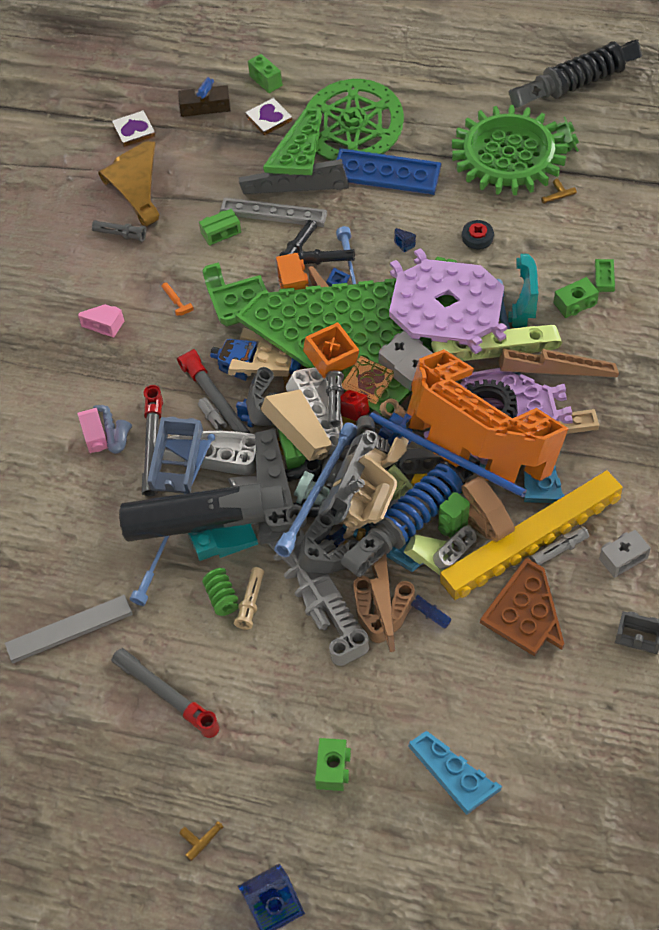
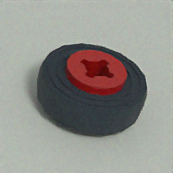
M482 220L468 222L462 230L463 243L467 247L476 250L489 247L494 239L493 227L488 222Z

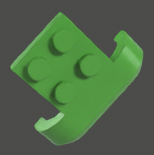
M219 262L207 265L202 270L218 319L226 327L240 323L236 320V315L260 291H266L261 275L225 285Z

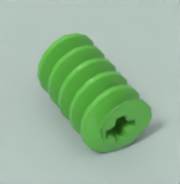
M224 568L210 571L202 580L212 607H214L215 613L219 616L231 614L239 606L237 604L238 597L234 595L235 590L232 588V583L229 582V576L225 575L226 569Z

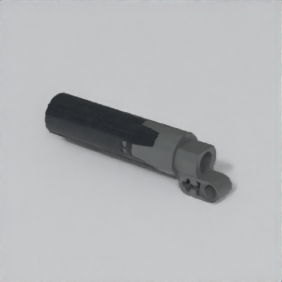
M261 483L122 503L119 509V522L122 535L127 542L267 522L273 532H284L290 530L294 522L292 517L295 514H299L302 507L298 505L286 506L285 493L281 485L263 488ZM307 517L305 518V520H304L303 524L301 525L300 529L303 528V527L306 525V523H307Z

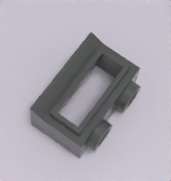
M623 611L615 643L658 654L659 619L640 616L635 612ZM624 627L656 635L655 642L645 640L640 634H636L635 637L623 634Z

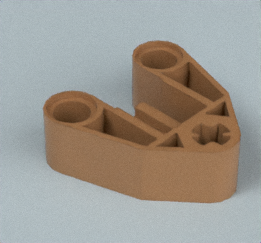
M477 476L461 486L464 496L471 503L468 517L469 525L485 538L496 542L515 531L514 524L504 505L483 477Z
M366 576L357 577L354 580L353 586L358 622L371 641L375 643L384 642L386 638L376 607L374 614H371L372 593L370 578ZM408 581L398 583L395 588V595L392 600L394 633L401 628L415 601L414 586ZM360 588H367V590H365V591H361V590H359V589H360ZM402 593H408L409 595H408V596H402L401 594H402Z

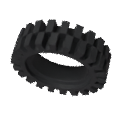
M483 379V384H480L478 380L474 381V387L471 383L467 385V390L481 399L494 398L500 400L504 404L502 412L511 418L517 417V399L513 389L510 390L509 385L504 386V382L501 381L496 385V380L493 379L490 384H488L487 379Z

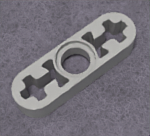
M468 526L457 531L434 554L433 560L435 565L440 569H446L451 566L476 541L475 531ZM466 535L467 538L463 541L462 538ZM452 543L458 547V552L453 550ZM447 554L449 557L443 560L444 555Z

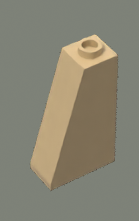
M300 389L265 397L261 407L262 412L309 461L321 460L328 455L332 443Z

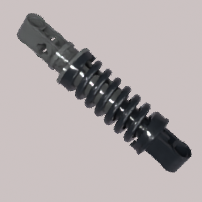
M632 40L621 46L617 42L611 41L602 48L589 51L587 54H582L579 57L557 64L555 67H547L543 71V75L537 76L535 81L508 91L512 105H514V108H517L538 98L546 99L550 96L557 99L567 94L568 91L572 92L576 88H582L583 85H589L591 81L596 82L599 78L604 79L606 75L611 76L614 72H623L626 62L642 57L639 40Z

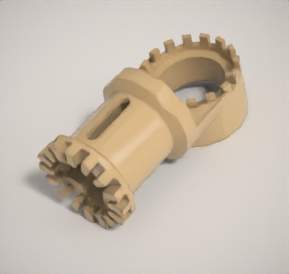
M388 399L380 405V413L388 419L393 413L387 412V403L393 405L394 412L399 416L404 417L407 413L395 399Z

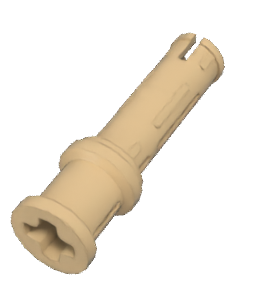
M258 567L252 568L244 600L238 606L239 614L234 620V625L240 629L249 630L253 627V615L257 612L256 600L264 575V570Z

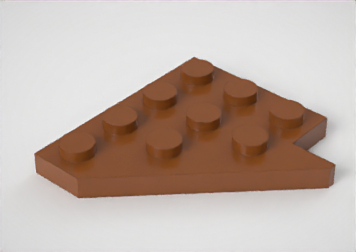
M526 558L481 617L480 624L535 657L546 641L563 650L564 640L545 569Z

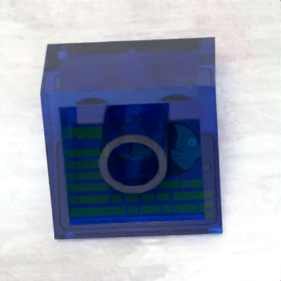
M280 863L238 886L259 930H277L305 914L291 881Z

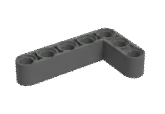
M365 415L357 420V436L367 430L375 432V423L372 417ZM365 426L370 427V428L367 429V430L361 429L362 427H365ZM426 448L407 449L405 454L394 464L404 475L424 474L433 470L439 461L445 460ZM431 459L430 462H425L424 460ZM406 460L412 461L410 463H405ZM392 465L386 467L385 470L387 471Z

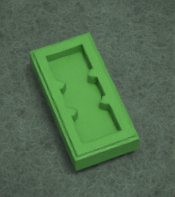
M595 259V287L599 292H615L614 259Z

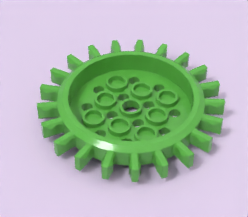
M510 105L507 114H500L498 107L493 106V116L487 117L481 110L478 111V123L468 117L465 119V127L469 131L459 127L456 129V137L464 140L452 139V149H459L452 151V161L464 160L457 163V172L470 169L471 171L466 174V181L469 183L476 177H479L481 179L480 190H484L488 183L495 184V192L498 195L502 191V186H511L512 194L517 195L518 186L525 184L531 193L534 192L533 181L535 180L541 182L545 187L548 185L549 177L545 175L546 172L555 177L559 176L560 168L553 164L565 166L566 156L558 154H567L568 146L567 144H556L564 142L565 134L564 132L551 134L556 131L557 123L554 121L544 126L545 114L541 113L536 119L530 117L529 107L524 110L523 115L515 114L514 105Z

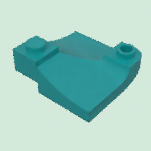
M520 254V257L516 258V269H520V277L523 278L524 284L516 304H512V311H508V323H511L514 328L527 327L528 318H536L539 294L537 266L529 254Z
M251 524L188 533L199 561L216 555L222 558L258 545V540Z

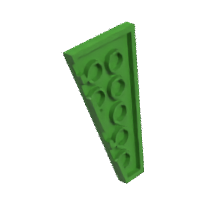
M304 109L263 166L265 173L312 175L322 117L321 109Z

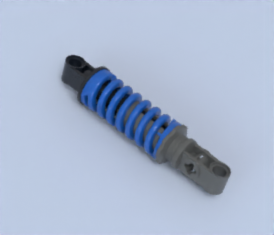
M470 455L468 461L480 466V460ZM439 461L427 476H424L404 496H401L398 502H395L391 505L390 509H387L383 520L375 523V528H371L367 536L362 538L358 544L344 554L341 564L356 576H362L384 554H388L392 547L401 549L409 540L408 537H413L416 534V530L423 528V523H428L431 517H435L438 514L440 505L445 500H448L451 494L454 492L462 494L461 486L466 484L465 481L475 473L460 465L455 467L446 461Z

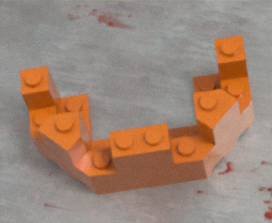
M444 349L419 358L411 385L412 396L407 410V414L411 416V419L408 421L409 428L424 430L431 427L427 440L466 460H469L470 454L488 459L485 469L512 483H515L521 465H526L524 471L539 481L551 476L569 428L537 408L515 418L509 417L456 382L471 376L474 368ZM442 457L443 459H445L448 463L452 464L453 466H455V467L459 466L458 464H456V463H454V462H452V461H450V460H448V459Z

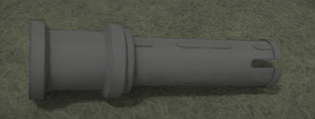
M94 220L92 223V231L120 235L128 240L130 238L138 239L140 242H143L146 237L145 226L137 227L132 226L130 223L119 225Z
M330 371L326 374V380L328 381L326 393L329 396L328 425L330 427H338L341 424L340 409L341 395L344 392L342 387L344 375L340 371Z

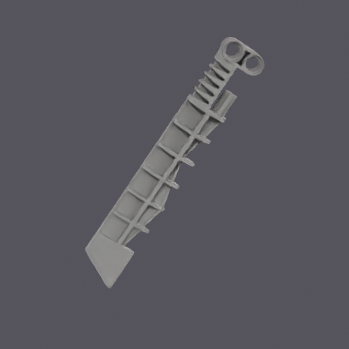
M257 476L229 478L228 481L231 487L257 483ZM299 529L300 536L296 537L295 546L290 556L282 557L276 554L273 558L276 561L283 559L291 567L284 574V577L286 579L297 577L300 588L295 591V596L303 597L306 606L305 613L313 618L319 630L323 629L324 631L331 625L324 612L326 611L340 634V637L330 643L331 660L334 664L342 666L368 652V635L357 625V620L353 619L354 615L346 607V602L342 601L343 597L329 574L306 572L299 567V549L305 536L303 531ZM278 541L267 544L274 550ZM356 641H363L361 644H355ZM339 650H343V651H344V652L341 653V654L335 653V652H337V651H339Z

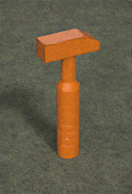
M167 282L162 284V289L174 304L179 306L175 310L177 316H183L194 310V306L191 303L184 306L180 302V298Z

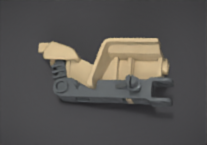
M370 430L363 432L353 439L333 486L326 498L322 500L319 510L321 515L327 513L332 507L337 510L333 523L335 525L340 522L345 523L347 528L343 535L344 539L352 536L356 529H360L367 523L373 522L375 524L383 520L397 487L396 479L385 468L397 462L407 451L406 447L409 440L403 436L400 438L396 437L392 446L389 445L388 440L384 441V438L379 439V436Z

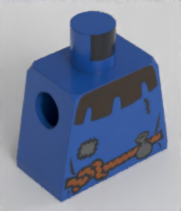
M227 339L223 348L212 347L210 357L218 359L219 370L228 374L232 359L249 363L253 362L257 350V342ZM236 372L234 376L244 381L248 378L247 374Z

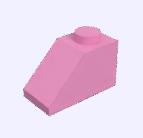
M106 304L80 312L78 315L82 327L113 338L124 323L122 310Z
M97 408L79 412L78 417L89 453L108 449Z

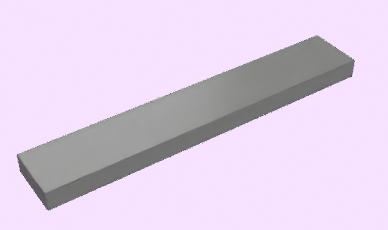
M224 198L220 209L221 212L232 208L237 217L305 225L311 219V222L315 221L317 223V227H324L327 217V210L232 198Z
M122 595L5 643V646L13 664L133 614L125 595Z

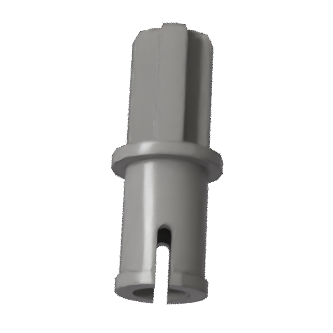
M206 397L201 398L198 406L205 414V419L212 423L216 431H222L223 429L220 425L226 428L227 424L219 415V410L214 408Z

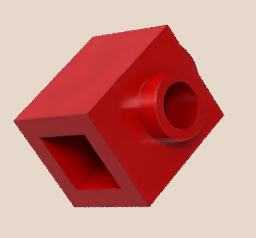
M347 390L341 395L340 413L342 417L357 421L361 416H365L370 412L367 395L352 390Z

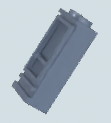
M161 417L147 480L151 490L191 493L203 433L200 420L194 418ZM168 434L193 436L188 461L163 460ZM162 464L184 465V467H187L185 474L160 472Z

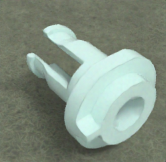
M307 471L304 472L294 493V496L298 497L297 503L301 504L304 499L308 498L316 483L313 481L314 474ZM323 486L314 504L321 506L322 500L329 494L330 489Z

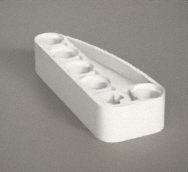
M316 368L296 370L286 384L287 392L299 389L302 391L332 443V447L328 454H332L338 444L343 422L340 413V426L330 427L328 425L329 396L326 393L328 381L321 376Z
M203 431L201 440H208L207 436L209 434H214L215 440L211 442L200 468L249 476L255 472L256 444L254 434L233 431ZM174 435L167 437V439L192 440L193 436ZM165 447L164 460L186 461Z

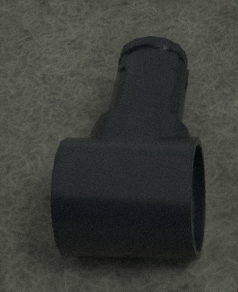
M306 459L304 464H301L299 467L285 469L287 482L301 479L305 471L314 474L313 481L317 482L321 474L322 463L318 459L311 461Z

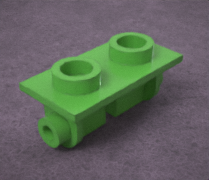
M564 117L565 122L558 123L556 126L557 133L564 132L565 134L564 142L560 143L567 144V152L573 148L578 152L576 144L579 141L576 134L572 133L575 131L572 122L568 123L566 117Z

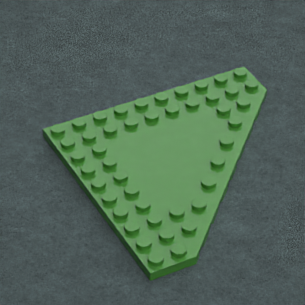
M396 278L385 279L384 282H374L371 280L361 281L358 284L352 285L340 283L332 284L331 287H321V285L308 286L306 289L299 290L287 288L279 289L278 292L260 291L236 315L237 321L306 368H315V366L303 351L305 337L338 322L359 349L357 363L340 371L344 375L342 387L354 369L357 371L355 377L359 376V370L356 368L357 364L362 367L372 364L371 373L376 377H382L386 374V371L389 372L384 366L379 364V350L384 345H388L396 334L404 331L389 317ZM442 295L436 298L445 308L458 301L451 295ZM420 337L419 340L423 342V346L433 353L431 347L432 338ZM360 360H363V361L367 362L368 364H366V365H361V364H359V361H360ZM376 366L384 370V373L376 375L373 372V368ZM391 374L386 379L387 388L379 387L374 392L375 397L378 399L377 404L368 401L369 410L371 412L375 410L382 415L380 413L382 402L388 399H395L401 405L412 391L408 390L394 378L389 383L388 379L393 376ZM363 377V378L360 379V381H359L360 383H361V381H362L363 379H365V378L371 379V380H372V383H373L372 386H371L370 388H365V389H366V390H369V389L373 388V386H374V380H373L371 377ZM385 389L382 396L378 398L376 395L377 390ZM390 403L386 404L387 412H394V407Z

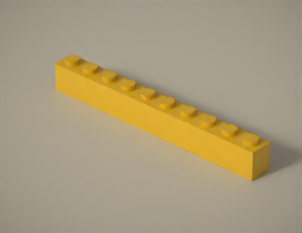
M606 470L516 525L515 531L497 542L490 541L441 571L440 583L454 600L466 597L474 588L484 586L490 578L500 576L505 569L511 565L516 566L524 557L535 554L545 544L550 545L561 534L569 533L577 524L581 525L590 516L601 513L606 506L616 504L621 499L622 485Z

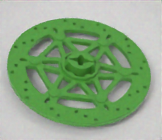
M346 79L332 83L320 90L306 106V108L321 109V113L324 114V131L319 133L316 153L330 161L337 159L339 150L327 145L325 141L328 139L347 146L349 150L384 154L396 143L404 125L403 108L397 96L386 86L367 79ZM348 92V96L331 105L325 104L332 97ZM358 92L371 93L381 100L378 102L358 95ZM352 100H355L356 107H350ZM359 101L367 103L370 106L360 108ZM347 102L346 109L336 108ZM375 109L368 115L365 113L367 111ZM385 109H389L391 114V123L388 129L382 127V111ZM331 111L341 114L339 116H336L333 113H331ZM376 114H378V124L370 121ZM328 117L337 121L328 127ZM369 125L376 130L368 129L366 126ZM340 127V130L331 132L335 128ZM361 132L370 134L367 137L359 140ZM346 133L347 141L335 136ZM350 134H356L353 142L351 141ZM375 137L382 138L376 144L366 149L358 150V146Z

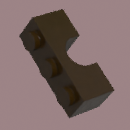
M228 85L211 87L210 95L203 99L197 97L195 89L178 91L181 117L231 111Z

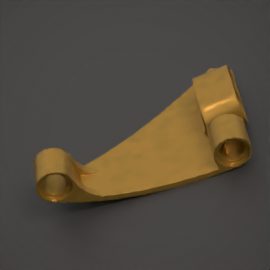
M153 141L141 143L115 158L113 164L98 171L99 177L105 185L111 183L133 207L139 222L145 227L158 221L160 216L158 210L151 202L152 169L156 145Z

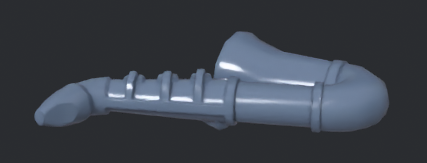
M105 405L93 406L99 412H103L108 450L114 454L121 453L126 446L127 433L132 428V424L125 420H117L115 429L109 407Z

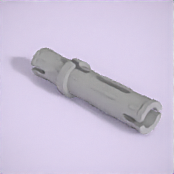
M582 526L569 535H563L562 539L531 555L530 560L538 565H542L564 551L574 549L576 544L589 538V533Z

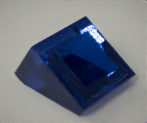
M396 228L394 231V242L403 252H407L415 247L416 235Z

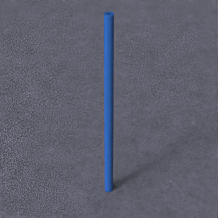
M373 412L370 414L375 423L521 497L525 496L526 489Z

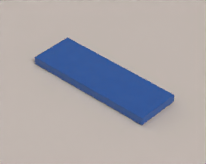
M339 148L336 159H342L349 183L435 195L441 170V162Z

